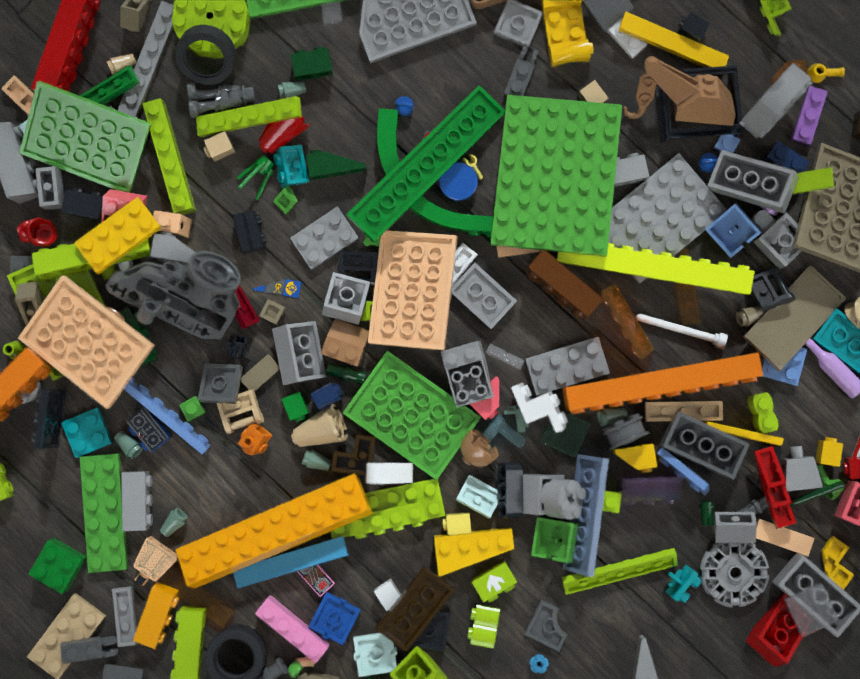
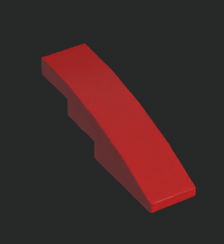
M773 446L754 451L762 488L776 529L797 523L790 507L792 502L785 487L787 482Z

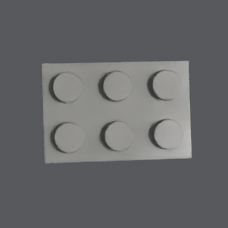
M337 206L290 239L310 269L313 270L337 254L339 250H343L358 240L359 237Z
M476 263L452 286L451 294L490 329L517 302Z

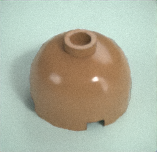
M471 429L461 441L462 459L468 465L475 467L488 466L499 456V453L495 446L492 448L488 444L491 440L476 429L473 432Z

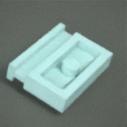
M468 475L456 501L489 519L498 504V490Z

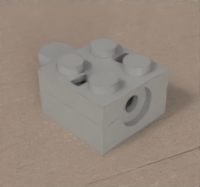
M761 210L753 215L752 221L762 231L753 241L754 244L779 269L786 267L802 252V250L793 247L798 224L787 212L776 220L766 210Z

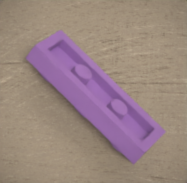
M813 86L808 87L791 141L807 146L811 145L828 91Z

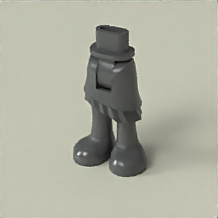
M187 83L191 118H196L204 111L215 109V113L219 110L222 112L226 109L247 105L248 102H255L253 87L245 88L243 85L241 89V86L223 84V86L219 85V88L199 90L194 83ZM216 98L214 101L197 102L199 100Z

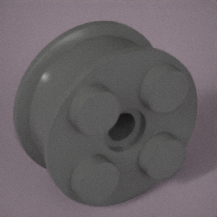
M635 414L628 417V419L620 420L603 429V435H607L612 446L609 448L610 450L629 444L649 434V431L646 432L641 423L642 416Z

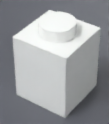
M391 578L374 589V593L386 611L392 607L401 595Z

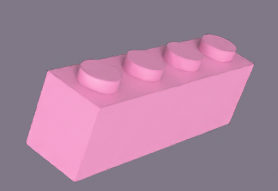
M271 595L255 613L315 663L330 645L329 642L309 628L306 623Z

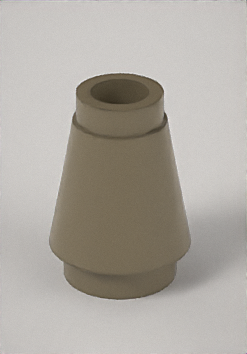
M760 306L743 308L736 313V320L741 327H748L758 321L766 311L762 312Z

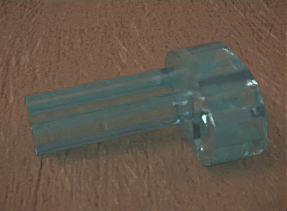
M497 414L483 431L482 435L490 441L499 432L520 449L525 444L526 439L506 424L504 417Z

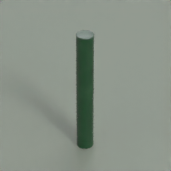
M840 480L791 499L790 507H795L845 487V484Z

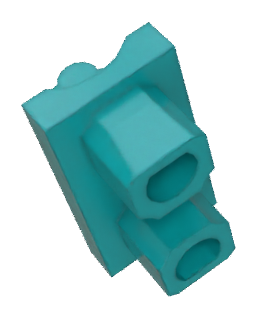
M687 565L682 570L679 569L675 575L669 572L668 575L672 579L669 581V587L665 593L676 601L679 600L686 603L690 596L686 592L687 588L690 585L696 588L701 583L700 578L697 576L698 573Z

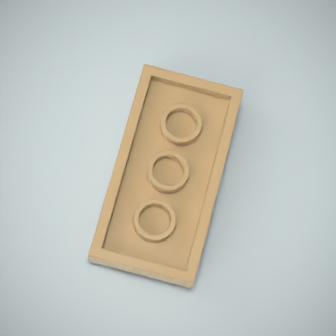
M74 593L27 658L55 679H60L71 664H62L60 643L90 638L106 615L77 593Z

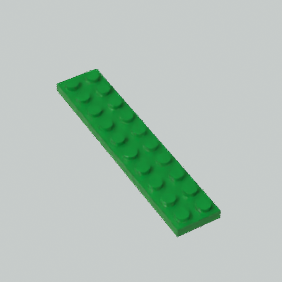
M479 85L355 205L346 216L375 243L505 114V110Z

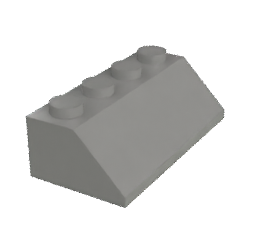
M1 122L0 180L6 197L18 204L38 198L37 179L33 175L35 172L34 166L28 161L27 156L19 153L22 144L20 138L23 137L19 126L11 122Z

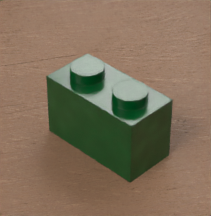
M316 47L313 51L298 50L295 51V54H291L296 81L333 75L328 48Z

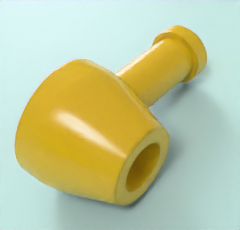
M819 63L811 65L807 70V75L811 77L810 81L813 83L822 82L826 76L844 77L845 74L844 67L826 69L823 64ZM817 69H821L822 74L817 73Z

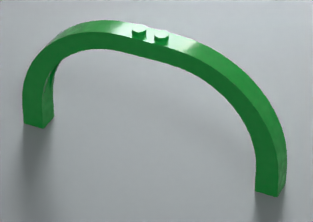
M379 108L377 143L379 157L386 176L400 163L396 147L398 110ZM423 196L409 208L419 217L439 227L452 231L467 232L469 236L488 234L487 237L491 238L493 216L451 212L436 206Z

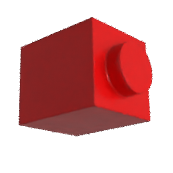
M845 457L842 469L849 479H860V457Z

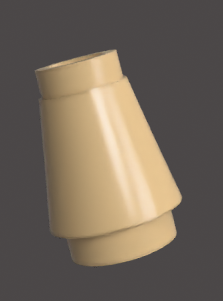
M133 54L113 57L106 62L112 76L129 65L132 67L136 65Z

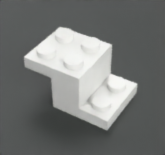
M522 382L511 387L526 424L549 415L556 433L566 428L568 420L564 411L561 412L558 407L560 401L557 394H553L550 391L530 399L529 396L532 394L528 385H524Z

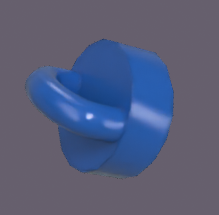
M406 96L399 97L395 102V110H398V114L408 116L412 113L414 108L413 101Z
M713 153L704 154L699 160L700 169L707 173L713 172L718 157Z

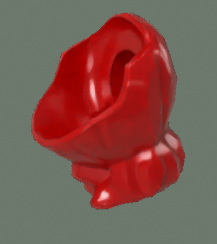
M44 218L28 219L17 227L19 239L25 243L30 242L35 246L47 247L52 245L57 239L55 226L51 221Z

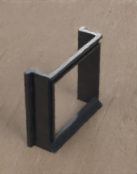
M738 65L679 70L691 77L706 74L712 76L729 74L735 111L733 126L718 125L672 129L669 96L658 84L656 85L655 93L660 144L668 143L671 139L734 134L737 138L744 137L743 126L739 124L742 121Z

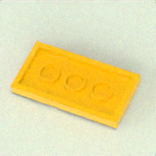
M136 197L74 244L99 275L162 227L139 197Z

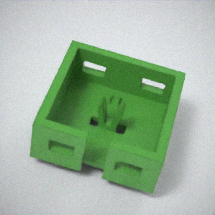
M537 517L531 556L551 559L553 555L557 556L553 557L555 561L573 563L578 524Z

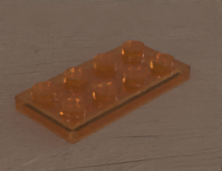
M614 284L601 291L603 302L610 306L613 311L611 313L613 319L622 326V334L632 343L631 348L636 356L639 355L641 359L649 355L654 348L617 285Z

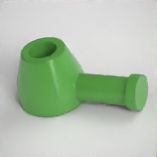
M823 465L817 466L823 487L840 481L839 479L830 480L823 469ZM844 488L826 494V497L833 500L842 493Z

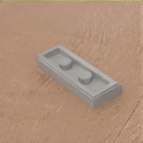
M133 586L113 588L112 596L118 647L138 645L139 643L133 641L137 630Z

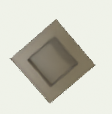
M268 299L259 316L277 325L286 308Z

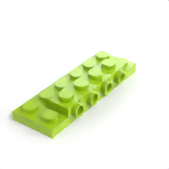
M433 478L365 493L373 514L331 531L332 539L342 536H355V539L367 537L366 533L374 532V535L386 533L385 529L393 528V531L405 529L404 525L412 524V527L424 525L423 521L445 516L438 479L435 480Z

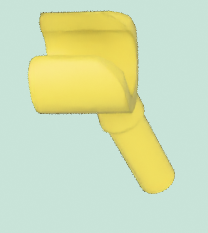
M469 154L471 157L470 162L463 158V163L472 167L478 179H482L483 176L476 165L477 158Z

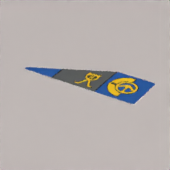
M284 279L253 288V290L299 298L301 282Z

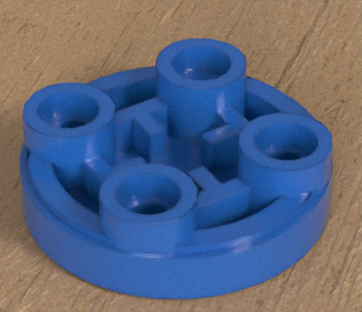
M457 162L440 178L439 183L442 193L447 198L454 201H465L474 194L478 179L472 167L465 163Z

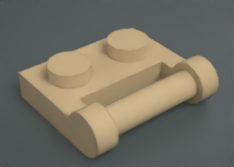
M254 389L239 393L236 404L217 403L227 434L254 423L260 424L264 422ZM251 410L254 416L233 423L230 422V417Z

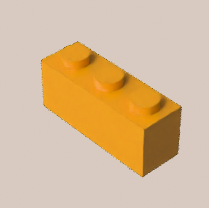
M159 582L152 587L133 641L153 649L159 643L162 644L166 637L164 630L166 626L170 625L173 618L171 611L178 604L179 597H177L179 590Z

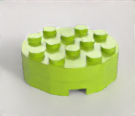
M175 0L172 24L179 39H181L186 30L193 26L210 25L217 27L230 37L236 50L247 40L250 16L245 0ZM196 41L188 47L190 52L199 57L224 58L221 50L209 41Z

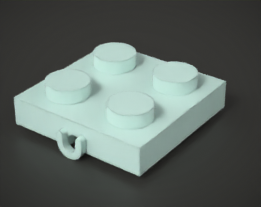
M381 633L353 637L355 647L354 661H357L359 677L392 672L397 667L396 647H394L392 641Z

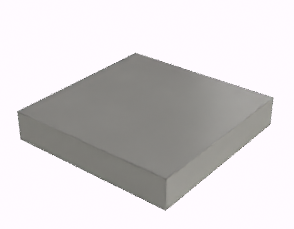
M507 0L494 34L529 48L543 12L515 0Z

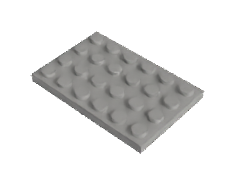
M678 153L612 207L609 243L615 244V248L622 249V245L634 247L633 251L641 252V249L653 250V254L660 255L661 252L671 253L673 257L705 231L727 209L680 153ZM632 275L639 284L646 279V277Z

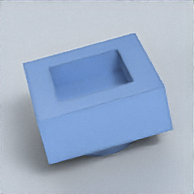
M722 135L713 148L719 152L724 150L733 153L740 139L733 135Z

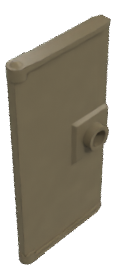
M811 265L788 288L794 294L795 300L789 304H782L768 310L743 336L777 371H781L790 359L829 318L834 309L838 308L846 300V297Z

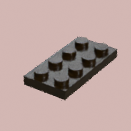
M423 566L375 629L407 652L455 591L454 588Z

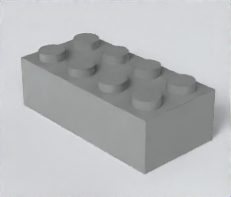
M721 150L707 186L712 192L785 214L799 177L794 170Z
M796 553L772 581L821 626L836 637L841 635L860 612V604L802 554Z

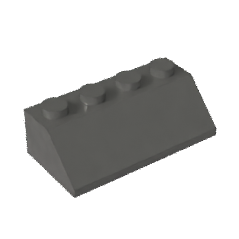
M678 411L666 428L659 447H663L665 450L723 477L735 479L750 444Z

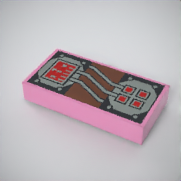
M319 565L297 571L320 597L335 584Z

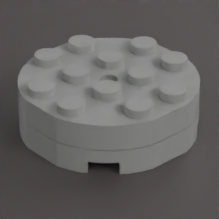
M793 63L739 124L755 138L759 136L762 139L812 84L810 81L811 77Z

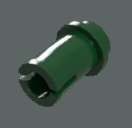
M701 501V505H699L702 517L701 524L703 526H708V524L710 526L714 525V505L712 501Z

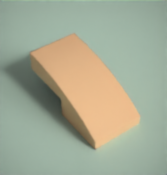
M14 75L1 89L29 115L34 93Z

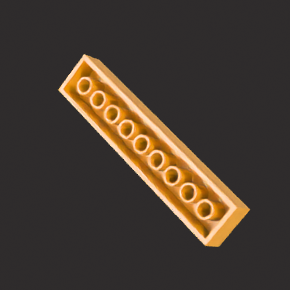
M352 474L177 548L176 553L186 585L195 589L371 515L373 512L360 478L356 474Z

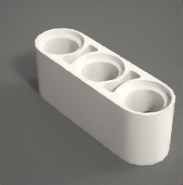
M366 463V483L413 482V463Z

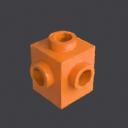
M252 424L241 433V439L238 444L248 455L262 454L267 449V443L273 435L260 424Z

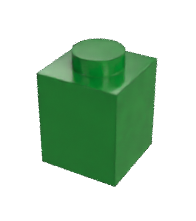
M297 392L282 399L290 421L295 420L297 423L307 418L306 415L310 412L302 392Z

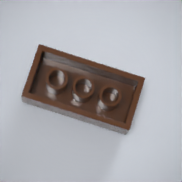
M544 249L526 270L528 273L527 277L534 283L538 281L543 285L541 288L547 294L551 295L552 293L557 297L556 301L563 307L568 306L572 310L571 314L579 320L581 318L583 320L588 318L603 300V298Z

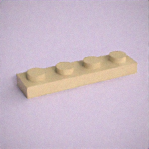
M723 401L644 402L646 422L672 421L678 411L699 421L723 420Z

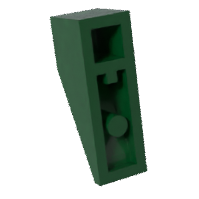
M321 150L310 151V154L306 155L311 181L367 171L365 163L332 153L321 152Z

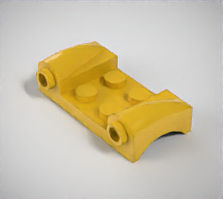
M541 0L551 67L570 62H589L591 54L594 53L593 44L589 43L585 35L581 9L582 0Z

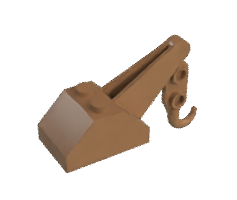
M648 57L644 61L646 72L639 78L636 100L639 106L638 111L630 113L627 111L626 106L623 107L624 115L628 118L637 119L644 115L648 105L653 101L656 85L658 84L673 100L675 121L733 126L735 120L732 94L717 76L706 74L691 77L655 57Z

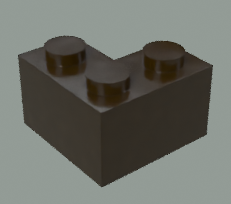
M357 434L353 453L334 451L331 471L366 476V463H373L376 437Z

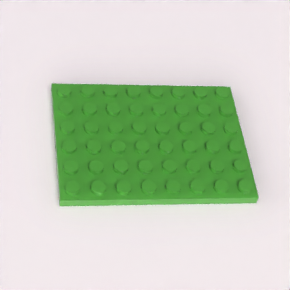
M507 95L491 235L492 246L532 250L544 249L545 251L607 257L622 105Z

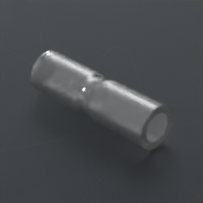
M491 343L485 353L518 370L521 369L525 361Z

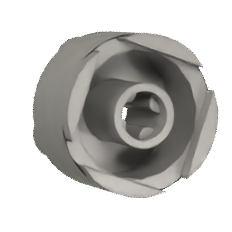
M553 478L550 479V482H546L540 496V501L545 507L543 509L544 513L548 517L579 518L583 499L586 496L585 489L581 488L580 484L575 480Z

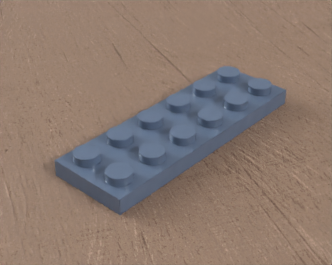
M577 455L574 480L580 484L581 488L585 489L586 496L583 499L580 517L569 519V522L578 524L573 563L563 562L564 570L594 577L609 459Z

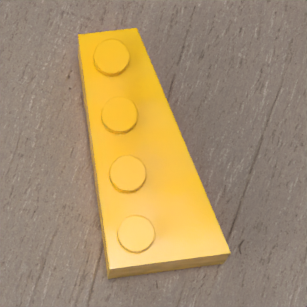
M511 527L471 531V533L434 535L439 577L514 549Z

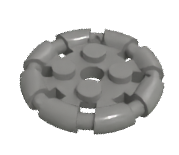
M715 542L712 545L713 547L705 552L700 563V569H702L700 580L704 590L714 598L715 602L726 607L736 605L743 607L755 602L759 594L764 593L769 582L767 572L769 565L762 550H758L754 543ZM731 547H737V553L731 552ZM720 553L722 557L717 561L714 557ZM749 553L753 555L751 560L746 557ZM734 567H738L740 570V574L736 578H732L730 575V571ZM754 569H759L760 575L754 576ZM709 570H714L715 576H710ZM753 584L755 588L751 592L747 589ZM719 585L724 588L721 592L716 590ZM733 592H739L738 598H733Z

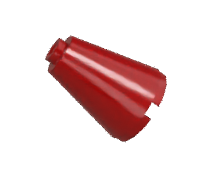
M303 116L268 123L258 140L260 143L259 147L265 153H273L308 129L310 124L307 123L305 125L303 123L305 120Z

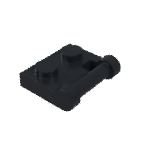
M339 250L338 273L344 275L345 271L371 272V277L354 278L370 282V287H375L378 252Z
M773 267L753 277L751 292L762 312L782 304H789L795 300L794 294L789 291L783 281L778 267ZM769 278L774 279L782 293L781 296L778 297Z

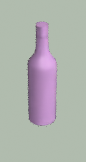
M810 338L805 344L817 356L820 368L850 398L860 394V379L835 354L823 351Z

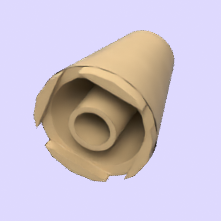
M331 404L296 427L292 434L294 444L304 447L347 440L348 435H344V430L347 429L340 410L334 409L336 405Z

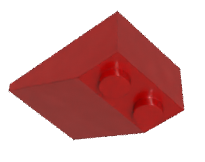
M784 593L753 627L746 642L773 667L786 665L813 619Z

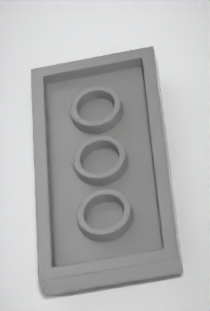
M599 337L525 359L536 395L610 373Z

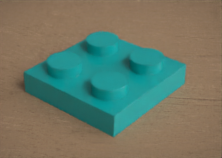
M99 408L61 422L75 458L113 443Z

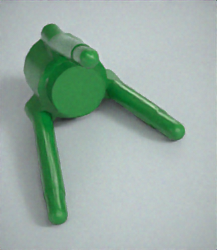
M262 155L260 159H257L250 167L237 176V179L240 180L253 170L238 188L241 189L257 172L261 175L266 173L255 197V200H259L269 177L274 172L271 169L274 164Z

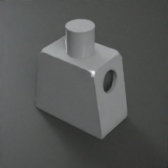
M802 446L790 447L791 458L782 459L781 469L787 482L785 484L787 491L823 487L814 457H803Z

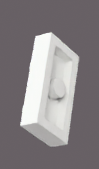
M621 18L607 32L633 59L647 44L644 41L618 31Z

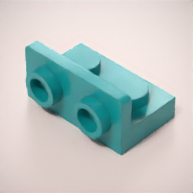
M302 145L278 148L274 154V163L278 168L277 179L281 183V187L307 184L309 178Z

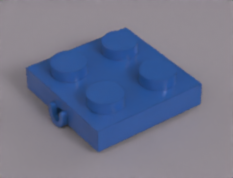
M326 592L309 628L322 634L323 638H330L343 645L361 609L350 604L348 600H344L342 597L339 598Z

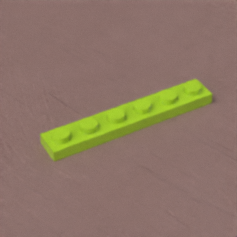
M294 96L196 117L197 134L204 137L224 131L228 132L302 117L300 97Z
M672 548L634 559H627L619 563L608 564L594 570V577L578 573L562 577L565 594L568 595L678 566L677 553Z

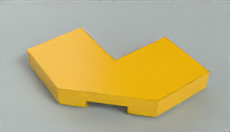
M831 536L821 550L824 573L844 590L854 574L840 565L839 562L850 547L836 537Z

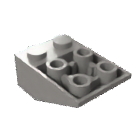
M481 341L441 351L456 408L494 397Z

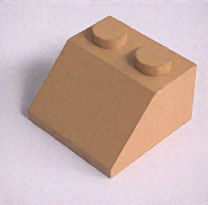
M335 319L326 337L321 354L359 367L368 342L369 330Z

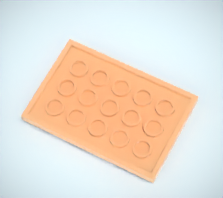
M386 231L381 236L368 337L369 344L445 351L458 238L456 235Z
M64 275L60 277L18 337L19 340L106 409L111 408L155 346Z

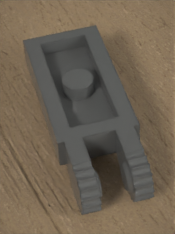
M523 46L504 95L524 96L539 50L535 49L529 63L523 60L528 46Z
M93 637L61 642L62 664L102 658V656H115L118 654L117 648L102 649L101 645L116 644L117 637Z

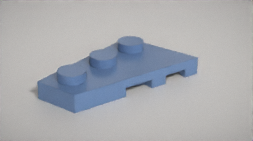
M663 447L657 453L660 457L659 461L667 468L668 466L675 470L674 474L682 480H687L691 488L696 492H701L704 496L710 491L709 485L673 455Z

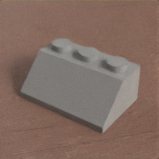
M316 321L286 324L272 329L283 385L327 377Z

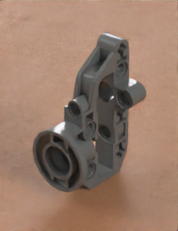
M200 251L190 257L186 266L176 261L173 263L165 262L163 265L144 262L125 271L116 270L112 273L106 288L112 295L139 308L136 317L143 324L149 325L155 317H158L197 337L221 339L232 322L240 304L235 291L240 285L241 276L234 264L222 255L209 251ZM141 278L150 279L153 281V283L151 284ZM170 289L188 298L196 306L208 308L226 317V319L223 320L203 309L199 310L187 304V301L169 293L168 290Z

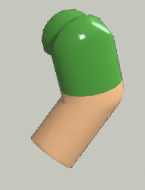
M309 657L296 658L288 668L290 677L297 678L303 667H314V662Z

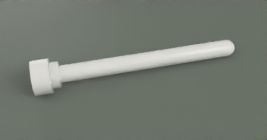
M643 314L636 316V319L640 322L710 341L715 347L724 349L728 335L724 333H715L713 335Z

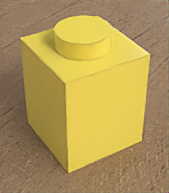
M469 512L446 514V519H443L444 531H448V535L471 533Z

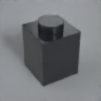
M690 12L687 18L683 16L678 27L681 29L678 34L699 43L710 23Z

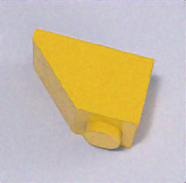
M654 444L613 449V453L634 469L641 470V473L651 472L652 468L657 467Z

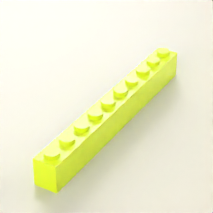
M608 243L607 257L558 252L557 261L564 264L746 295L751 294L755 272L749 270V266L738 265V268L730 267V263L718 262V265L710 264L711 260L699 258V262L692 261V257L680 255V258H674L671 253L661 252L660 255L653 254V250L641 249V252L633 251L634 247L622 245V249L615 248L613 243Z

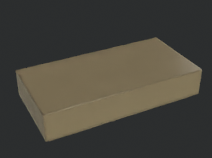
M267 354L241 377V382L248 390L254 389L255 392L280 370V367L270 354Z

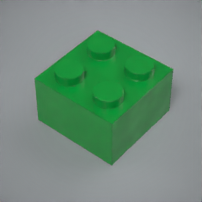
M53 538L47 541L28 575L63 594L70 589L87 556L60 540Z

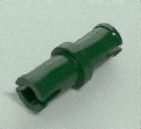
M329 363L326 375L342 378L343 381L350 380L363 384L366 372L349 369V366L345 368Z

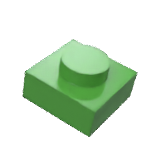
M194 396L179 405L188 422L206 413L201 402L198 401V396Z

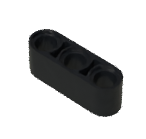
M501 462L497 469L498 514L501 519H520L523 516V468L518 462Z

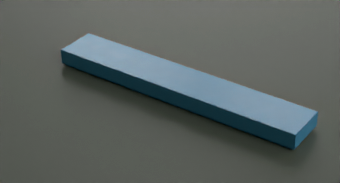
M342 536L259 561L233 573L237 588H242L349 556L345 539Z

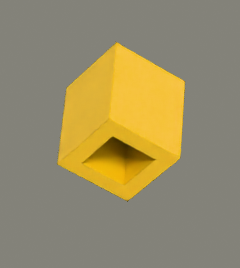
M825 437V441L818 440L815 462L840 467L843 444L837 443V439Z

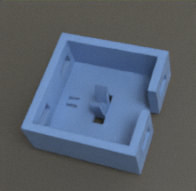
M737 203L705 229L730 258L744 247L742 245L743 242L746 240L748 243L751 242L762 232Z

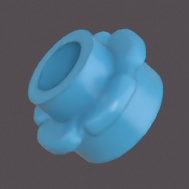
M537 654L530 659V669L534 673L539 672L542 674L547 670L549 662L543 655Z

